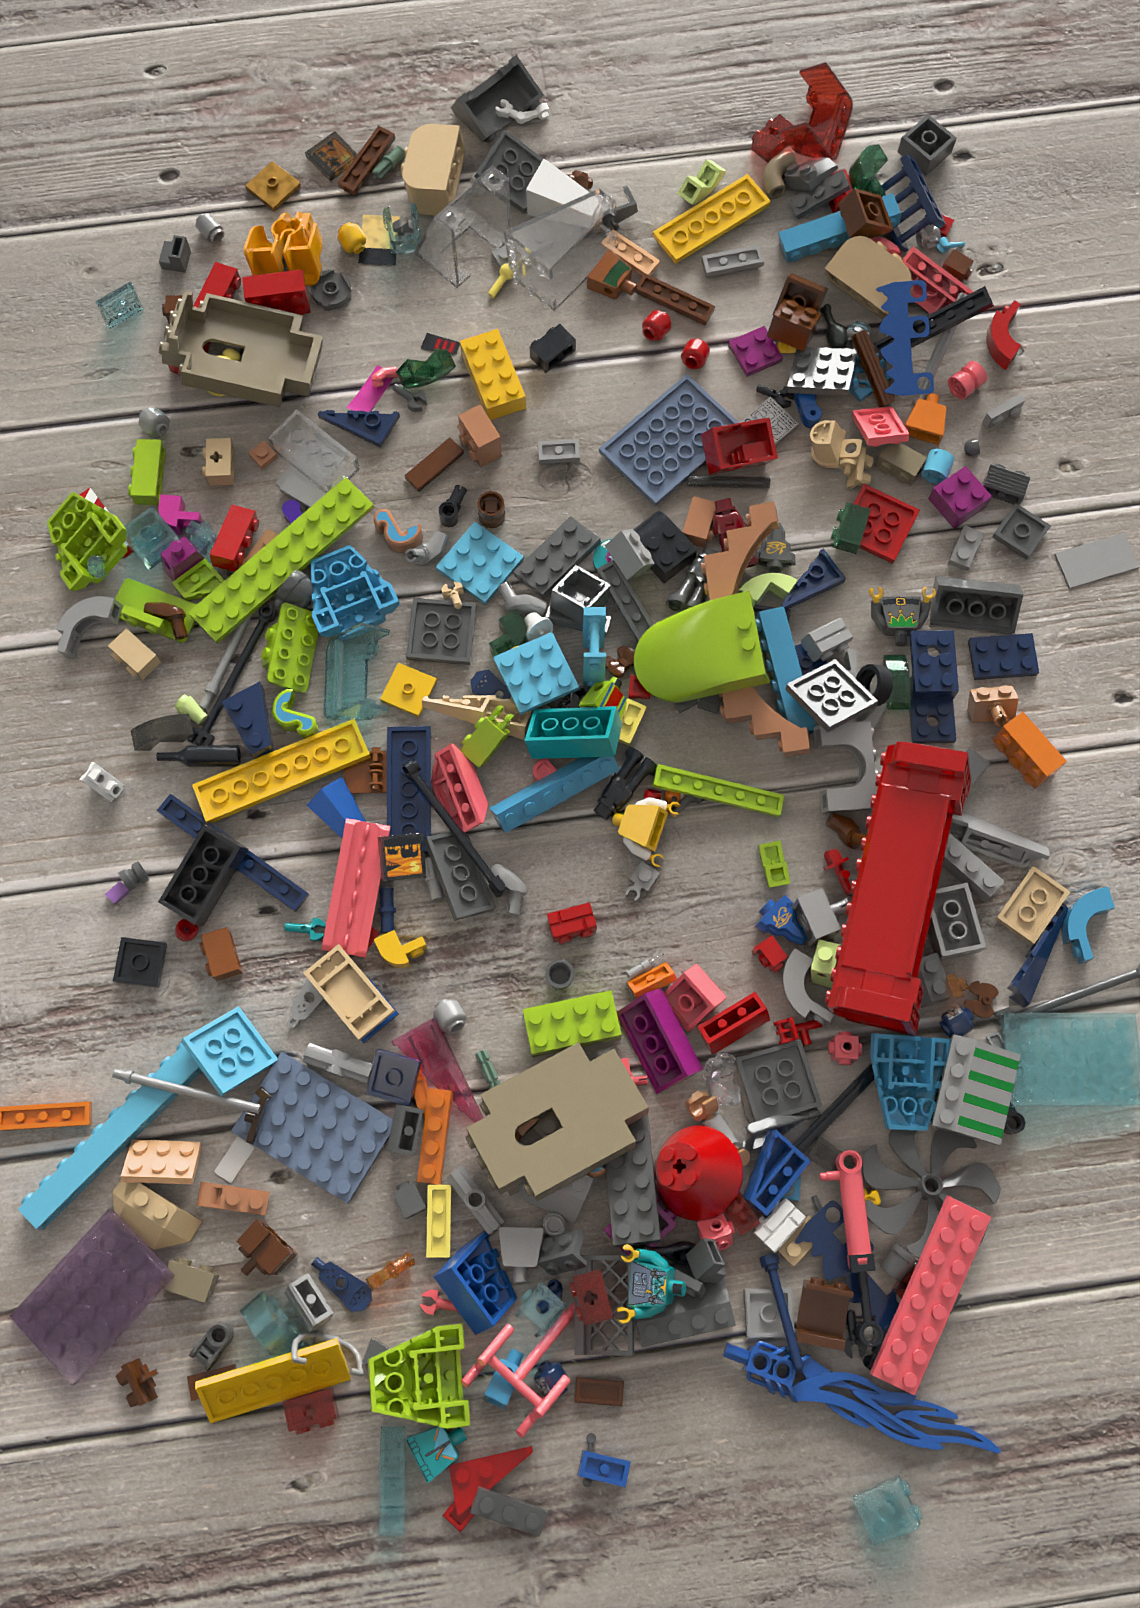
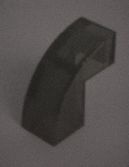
M176 714L155 718L136 726L130 731L135 751H151L160 742H184L193 734L189 714Z

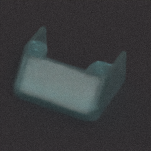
M359 622L329 639L325 652L323 710L325 718L331 720H370L388 712V707L378 705L374 699L367 698L368 661L373 659L379 651L378 640L389 635L390 630Z

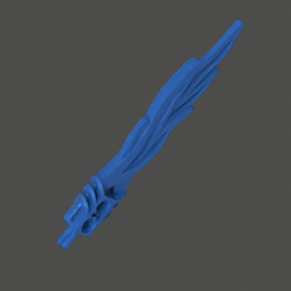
M758 1341L755 1347L749 1346L748 1350L730 1343H726L723 1357L744 1364L742 1370L747 1371L746 1377L748 1381L766 1387L771 1394H774V1391H776L784 1399H786L785 1395H787L795 1403L797 1401L825 1403L835 1413L856 1425L869 1428V1423L886 1436L917 1447L942 1450L943 1446L939 1443L952 1442L971 1445L994 1453H1001V1450L991 1440L968 1427L957 1424L937 1423L919 1416L929 1415L958 1419V1416L952 1411L933 1403L915 1399L916 1395L914 1396L910 1393L885 1391L860 1375L846 1372H831L810 1358L811 1355L809 1354L801 1356L804 1366L801 1373L805 1379L793 1384L796 1370L793 1366L790 1351L786 1350L787 1346L777 1347L763 1341ZM760 1346H763L765 1348L771 1349L772 1351L767 1352L759 1348ZM758 1355L764 1358V1366L761 1369H756L753 1364L754 1358ZM780 1364H784L787 1368V1374L783 1378L778 1377L776 1373V1368ZM751 1374L760 1376L762 1381L751 1377ZM843 1380H850L872 1389L873 1391L857 1388L846 1383ZM822 1386H838L850 1389V1392L868 1406L842 1395L820 1390L819 1388ZM877 1403L888 1406H924L936 1409V1411L900 1410L892 1415ZM839 1407L851 1411L854 1417H851L843 1410H841ZM899 1419L910 1420L936 1429L959 1430L971 1434L980 1442L958 1436L928 1435L912 1428ZM881 1424L913 1438H907L897 1435L883 1427Z

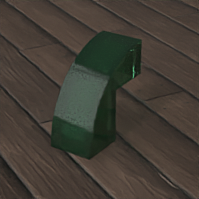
M436 349L426 361L407 359L396 373L403 388H417L443 378L456 365L449 350Z
M883 655V666L890 670L894 681L893 690L890 698L886 701V706L888 710H910V675L906 656Z

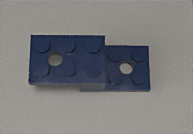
M954 630L911 631L909 638L912 676L907 683L912 743H955L956 728L953 699L959 692ZM935 648L939 655L936 657L930 656L928 649ZM934 717L938 721V725L930 726L927 718Z

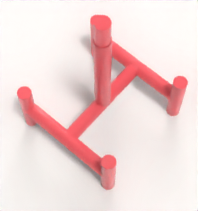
M575 1302L560 1316L516 1370L515 1374L495 1357L497 1351L514 1332V1328L507 1324L461 1380L462 1385L468 1388L485 1366L489 1364L535 1407L515 1431L521 1438L526 1435L538 1418H543L571 1382L566 1375H563L545 1397L540 1398L522 1380L570 1323V1320L575 1315Z

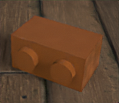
M228 927L201 935L203 942L199 943L203 956L206 955L208 959L205 967L209 977L212 976L216 981H220L243 973L232 932Z

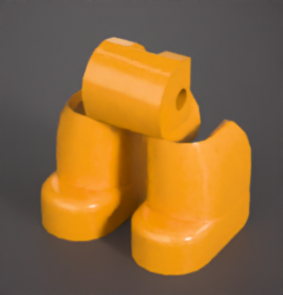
M288 212L280 215L279 219L271 227L274 243L268 241L262 225L253 226L250 229L243 252L253 276L284 272L282 262L284 255L289 271L303 269L307 286L315 285L319 281L322 272L320 257L323 242L318 225L313 222L311 213L297 212L295 218H291Z

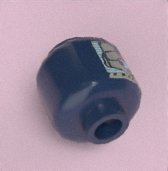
M955 1005L941 1015L942 1021L939 1023L949 1038L953 1034L963 1037L974 1029L972 1021L975 1020V1017L968 1007L963 1009L961 1006Z
M546 1360L537 1366L538 1371L534 1375V1382L545 1397L563 1375L567 1376L561 1363H550L549 1360ZM567 1387L564 1389L561 1395H563L568 1390Z

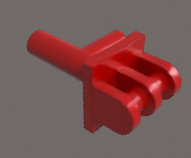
M837 849L827 850L824 853L827 866H824L823 869L833 868L845 894H850L851 884L848 880L850 872L844 870L841 863L848 861L849 858H842Z
M793 1017L773 1022V1025L778 1030L776 1035H779L781 1040L779 1045L799 1039L798 1033L800 1034L803 1046L810 1045L812 1042L808 1031L823 1026L815 1020L795 1024Z

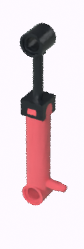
M848 1150L841 1152L835 1159L838 1171L820 1173L819 1177L821 1181L839 1180L848 1255H846L847 1269L851 1273L857 1272L863 1321L856 1327L855 1335L857 1340L863 1345L874 1347L881 1343L883 1330L879 1324L875 1323V1320H872L867 1271H876L874 1253H871L861 1172L862 1158L856 1151ZM846 1156H850L854 1161V1166L851 1169L844 1166L843 1160ZM867 1327H872L875 1332L871 1340H866L864 1337V1331Z

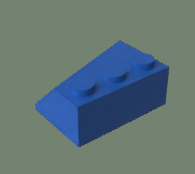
M485 1230L460 1248L434 1276L436 1282L475 1335L494 1327L517 1299L506 1271L501 1270L497 1257H499L496 1248H492L488 1239L491 1235H488Z

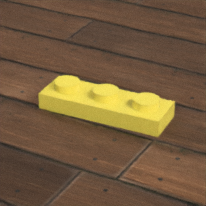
M428 1185L427 1258H451L452 1185Z

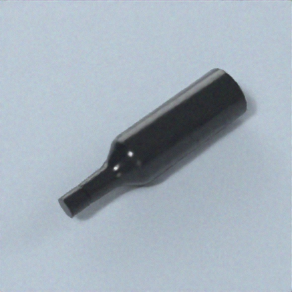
M239 745L187 746L179 752H157L156 759L157 761H178L187 767H236L241 763V751Z

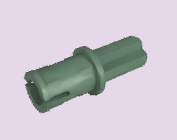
M398 145L388 156H384L383 161L373 170L375 177L382 179L391 169L394 170L396 164L405 157V150Z

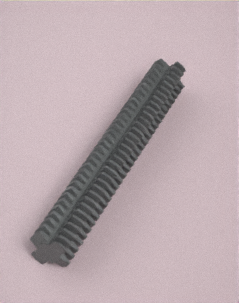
M694 475V477H688L687 486L689 485L690 487L691 485L693 487L694 485L695 487L696 485L698 487L699 485V487H703L704 485L705 487L707 485L708 487L709 485L711 487L712 485V487H716L717 485L720 488L721 485L722 488L724 485L725 488L726 486H730V488L731 486L733 488L734 486L735 488L736 486L738 488L739 486L740 488L742 486L743 488L744 486L745 488L747 486L748 488L749 486L751 488L752 486L753 488L754 486L756 488L757 486L758 488L766 486L767 488L768 486L770 488L771 477H711Z

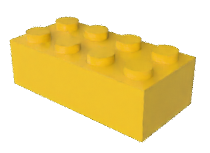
M495 329L461 340V355L488 418L493 420L526 409L525 393L499 330Z

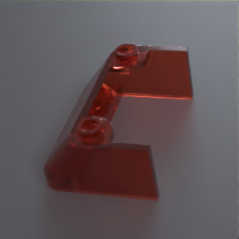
M824 62L802 69L799 72L809 86L806 101L813 109L809 123L805 122L781 129L780 133L797 154L811 158L828 157L834 161L838 158L853 110V101L829 65Z

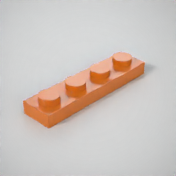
M429 1088L417 1182L442 1184L453 1091Z
M90 1101L0 1107V1131L92 1126V1102Z

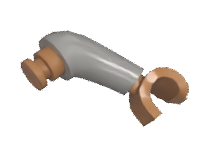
M698 1090L693 1093L686 1101V1107L691 1117L696 1121H701L702 1126H708L724 1133L735 1144L740 1153L743 1167L746 1166L750 1161V1154L747 1150L743 1149V1146L738 1142L720 1113H715L719 1108L717 1097L713 1096L710 1098L706 1091L700 1092Z

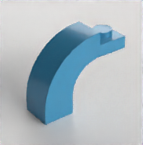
M1109 887L1099 888L1082 896L1069 908L1063 921V945L1072 943V955L1077 959L1078 964L1087 963L1093 959L1086 934L1089 919L1095 915L1108 913L1115 908Z

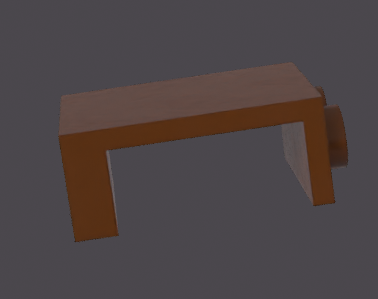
M811 1277L810 1280L804 1279L795 1327L797 1342L844 1351L846 1341L843 1335L849 1300L850 1297L853 1298L854 1292L845 1283L834 1282V1285L825 1284V1280Z

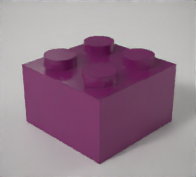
M964 466L933 487L928 499L953 529H956L985 509L992 496L971 471Z

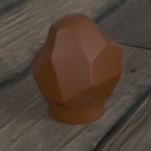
M575 170L572 174H567L568 177L584 189L589 190L592 188L593 180L588 177L587 173Z

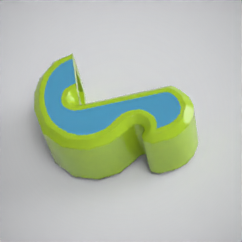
M286 689L279 693L273 702L272 715L277 726L288 732L297 730L299 737L303 739L317 734L319 728L314 717L291 710L296 694L293 689Z

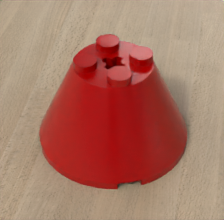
M696 1125L680 1129L664 1142L656 1156L654 1164L656 1192L666 1208L681 1218L692 1221H705L721 1215L732 1201L737 1198L742 1186L743 1164L737 1147L724 1133L708 1126Z

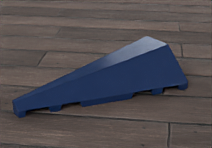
M1063 903L1035 944L1032 945L1025 956L1027 959L1007 987L1012 992L1009 998L1023 1008L1031 1003L1068 912V907Z

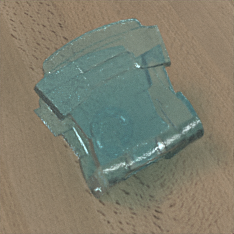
M540 1283L534 1291L529 1288L520 1300L524 1303L518 1308L515 1317L518 1318L521 1313H524L540 1328L534 1335L539 1337L550 1330L551 1324L566 1311L567 1306L543 1283ZM539 1300H545L549 1304V1310L546 1314H540L536 1311L535 1306Z

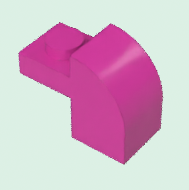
M160 495L159 515L170 532L181 535L182 528L190 531L203 529L204 521L200 513L185 512L186 505L181 496Z

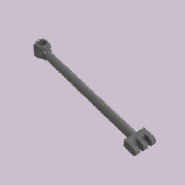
M1140 964L1134 970L1015 1013H1011L1009 1007L994 1012L995 1017L1001 1015L1005 1017L997 1021L998 1025L1007 1023L1009 1026L1002 1028L1001 1033L1005 1034L1018 1028L1016 1022L1140 978Z

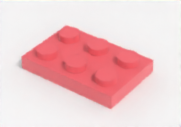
M892 406L852 410V419L868 446L877 447L881 444H900L901 442L909 441V432Z

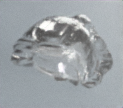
M726 1052L718 1053L715 1058L711 1057L706 1061L702 1077L706 1081V1088L712 1097H717L720 1105L737 1106L741 1102V1088L734 1081L736 1059L733 1055H729Z

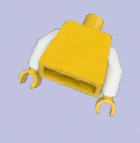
M649 797L636 802L635 805H628L624 814L615 813L612 822L613 825L619 826L618 834L624 837L623 843L632 854L644 860L649 859L654 867H660L654 863V858L659 856L664 859L661 854L653 855L651 851H656L667 815L669 814L672 817L679 815L678 812H673L671 807L680 808V804L678 802L667 804L666 801Z

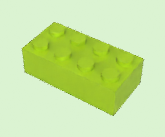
M612 990L522 1009L532 1058L561 1052L578 1042L581 1047L621 1039L622 1034Z

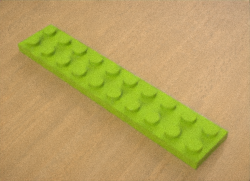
M345 477L193 607L188 614L218 644L274 596L291 573L296 570H304L313 559L319 557L375 508L374 504Z

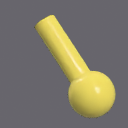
M511 264L501 266L499 270L500 276L488 292L490 297L495 298L506 280L514 277L515 268Z

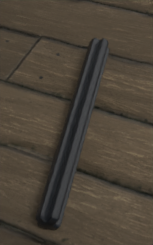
M872 1063L793 1143L799 1151L804 1153L875 1079Z

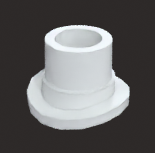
M536 612L530 613L524 618L523 624L527 628L526 638L529 641L553 631L551 620L545 617L541 618Z

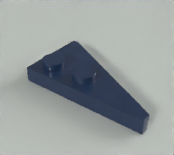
M334 410L319 411L318 417L381 448L400 418V414L397 411H393V414H379V411L335 413Z
M824 548L820 550L817 558L809 565L808 570L803 573L794 589L784 599L780 607L784 606L785 611L845 582L846 577Z

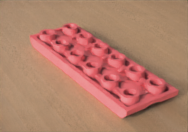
M346 819L322 950L330 951L339 944L348 955L366 958L385 859V851L383 854L384 841L382 844V839L389 838L391 826Z

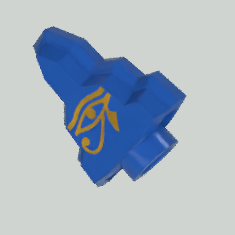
M786 895L776 903L770 899L759 911L762 918L755 927L761 932H769L775 937L783 936L789 942L801 946L807 940L803 927L797 922V913L792 909L793 903Z

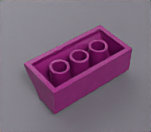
M662 988L643 994L617 1011L618 1019L656 1094L703 1070Z

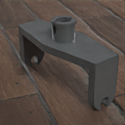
M627 185L623 188L629 203L603 212L599 220L594 221L591 228L577 225L582 237L605 229L610 233L612 231L611 227L617 231L619 228L618 223L638 212L637 203Z

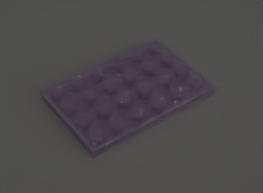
M108 1209L9 1317L66 1381L73 1386L76 1385L175 1275L113 1209Z

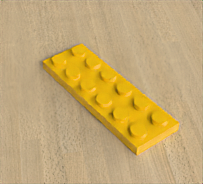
M746 174L653 231V237L673 262L677 264L768 208L771 201L752 178Z
M338 1338L297 1350L298 1357L307 1359L305 1365L293 1362L290 1352L196 1381L195 1389L210 1424L351 1380L350 1371Z

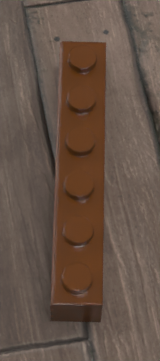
M866 329L851 336V340L878 406L883 407L894 402V394L884 392L885 389L890 387V383L886 379L885 371L880 365V359L875 353V346L871 343L870 334Z

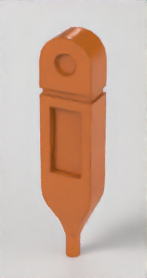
M421 1065L414 1096L418 1109H423L424 1113L422 1115L425 1117L429 1090L424 1069Z

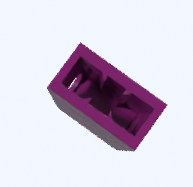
M186 537L171 542L169 547L160 554L163 570L172 581H175L205 558Z

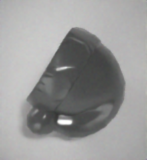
M299 570L291 573L275 593L274 606L280 609L283 603H289L306 609L312 602L313 584L308 576Z

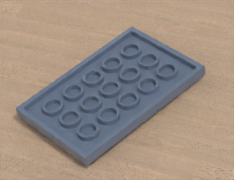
M686 374L599 448V453L656 507L706 463L701 434L713 427L739 422Z
M281 1052L277 1058L278 1060L273 1064L260 1085L272 1097L268 1101L254 1146L349 1204L389 1139L393 1119ZM254 1094L250 1102L258 1104L260 1097ZM243 1111L231 1132L244 1140H247L252 1124L244 1121L247 1111Z

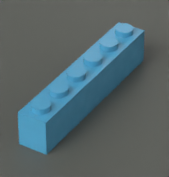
M891 193L883 196L882 199L894 228L900 224L901 212L894 194ZM841 211L779 232V244L786 263L798 261L808 255H816L828 248H836L849 240L850 237L846 232L847 228L841 217Z
M783 606L760 611L755 620L757 630L762 638L760 640L761 650L766 653L767 660H765L766 670L771 672L772 680H770L773 693L776 692L778 699L776 700L777 711L782 714L783 718L800 728L807 727L809 734H812L814 732L813 727L816 726L814 718L785 690L788 683L802 676L785 608Z
M580 757L490 807V810L498 826L507 833L620 769L614 757Z

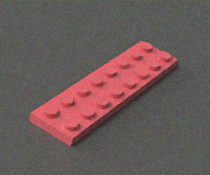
M946 1196L871 1368V1375L915 1396L990 1222V1216L950 1196Z

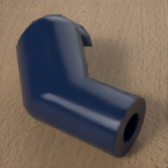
M556 1279L548 1282L547 1298L537 1304L542 1314H545L561 1303L563 1286Z

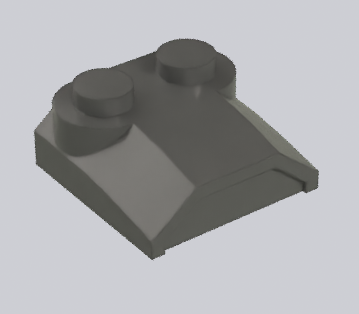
M814 157L801 165L795 163L787 168L784 184L788 190L811 191L835 172L838 166L828 157Z

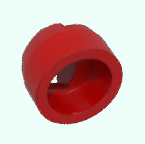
M649 788L645 789L644 799L650 797L661 800L662 792Z

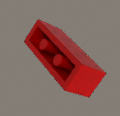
M231 504L210 552L212 566L235 572L238 570L239 565L243 564L245 551L247 548H250L252 535L259 527V520L255 510Z
M753 992L698 1025L697 1028L701 1039L711 1054L714 1055L770 1021L767 1007L757 993Z

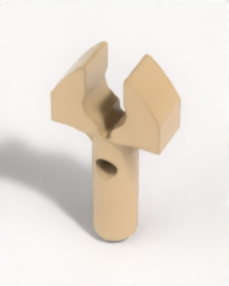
M453 581V590L448 589L447 584H445L441 589L443 598H451L454 607L460 609L462 602L459 595L464 594L462 584Z

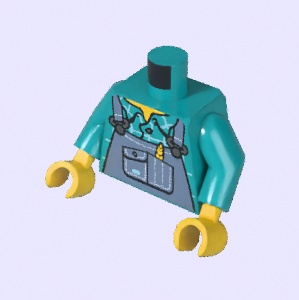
M630 1245L623 1246L624 1250L631 1251L629 1256L621 1255V1258L625 1262H631L628 1307H632V1309L628 1310L625 1307H619L617 1309L618 1312L626 1311L627 1313L626 1318L618 1319L619 1322L627 1323L631 1317L634 1320L651 1318L664 1311L666 1305L673 1302V1295H685L686 1282L675 1280V1268L670 1267L668 1262L656 1251L644 1249L634 1251Z

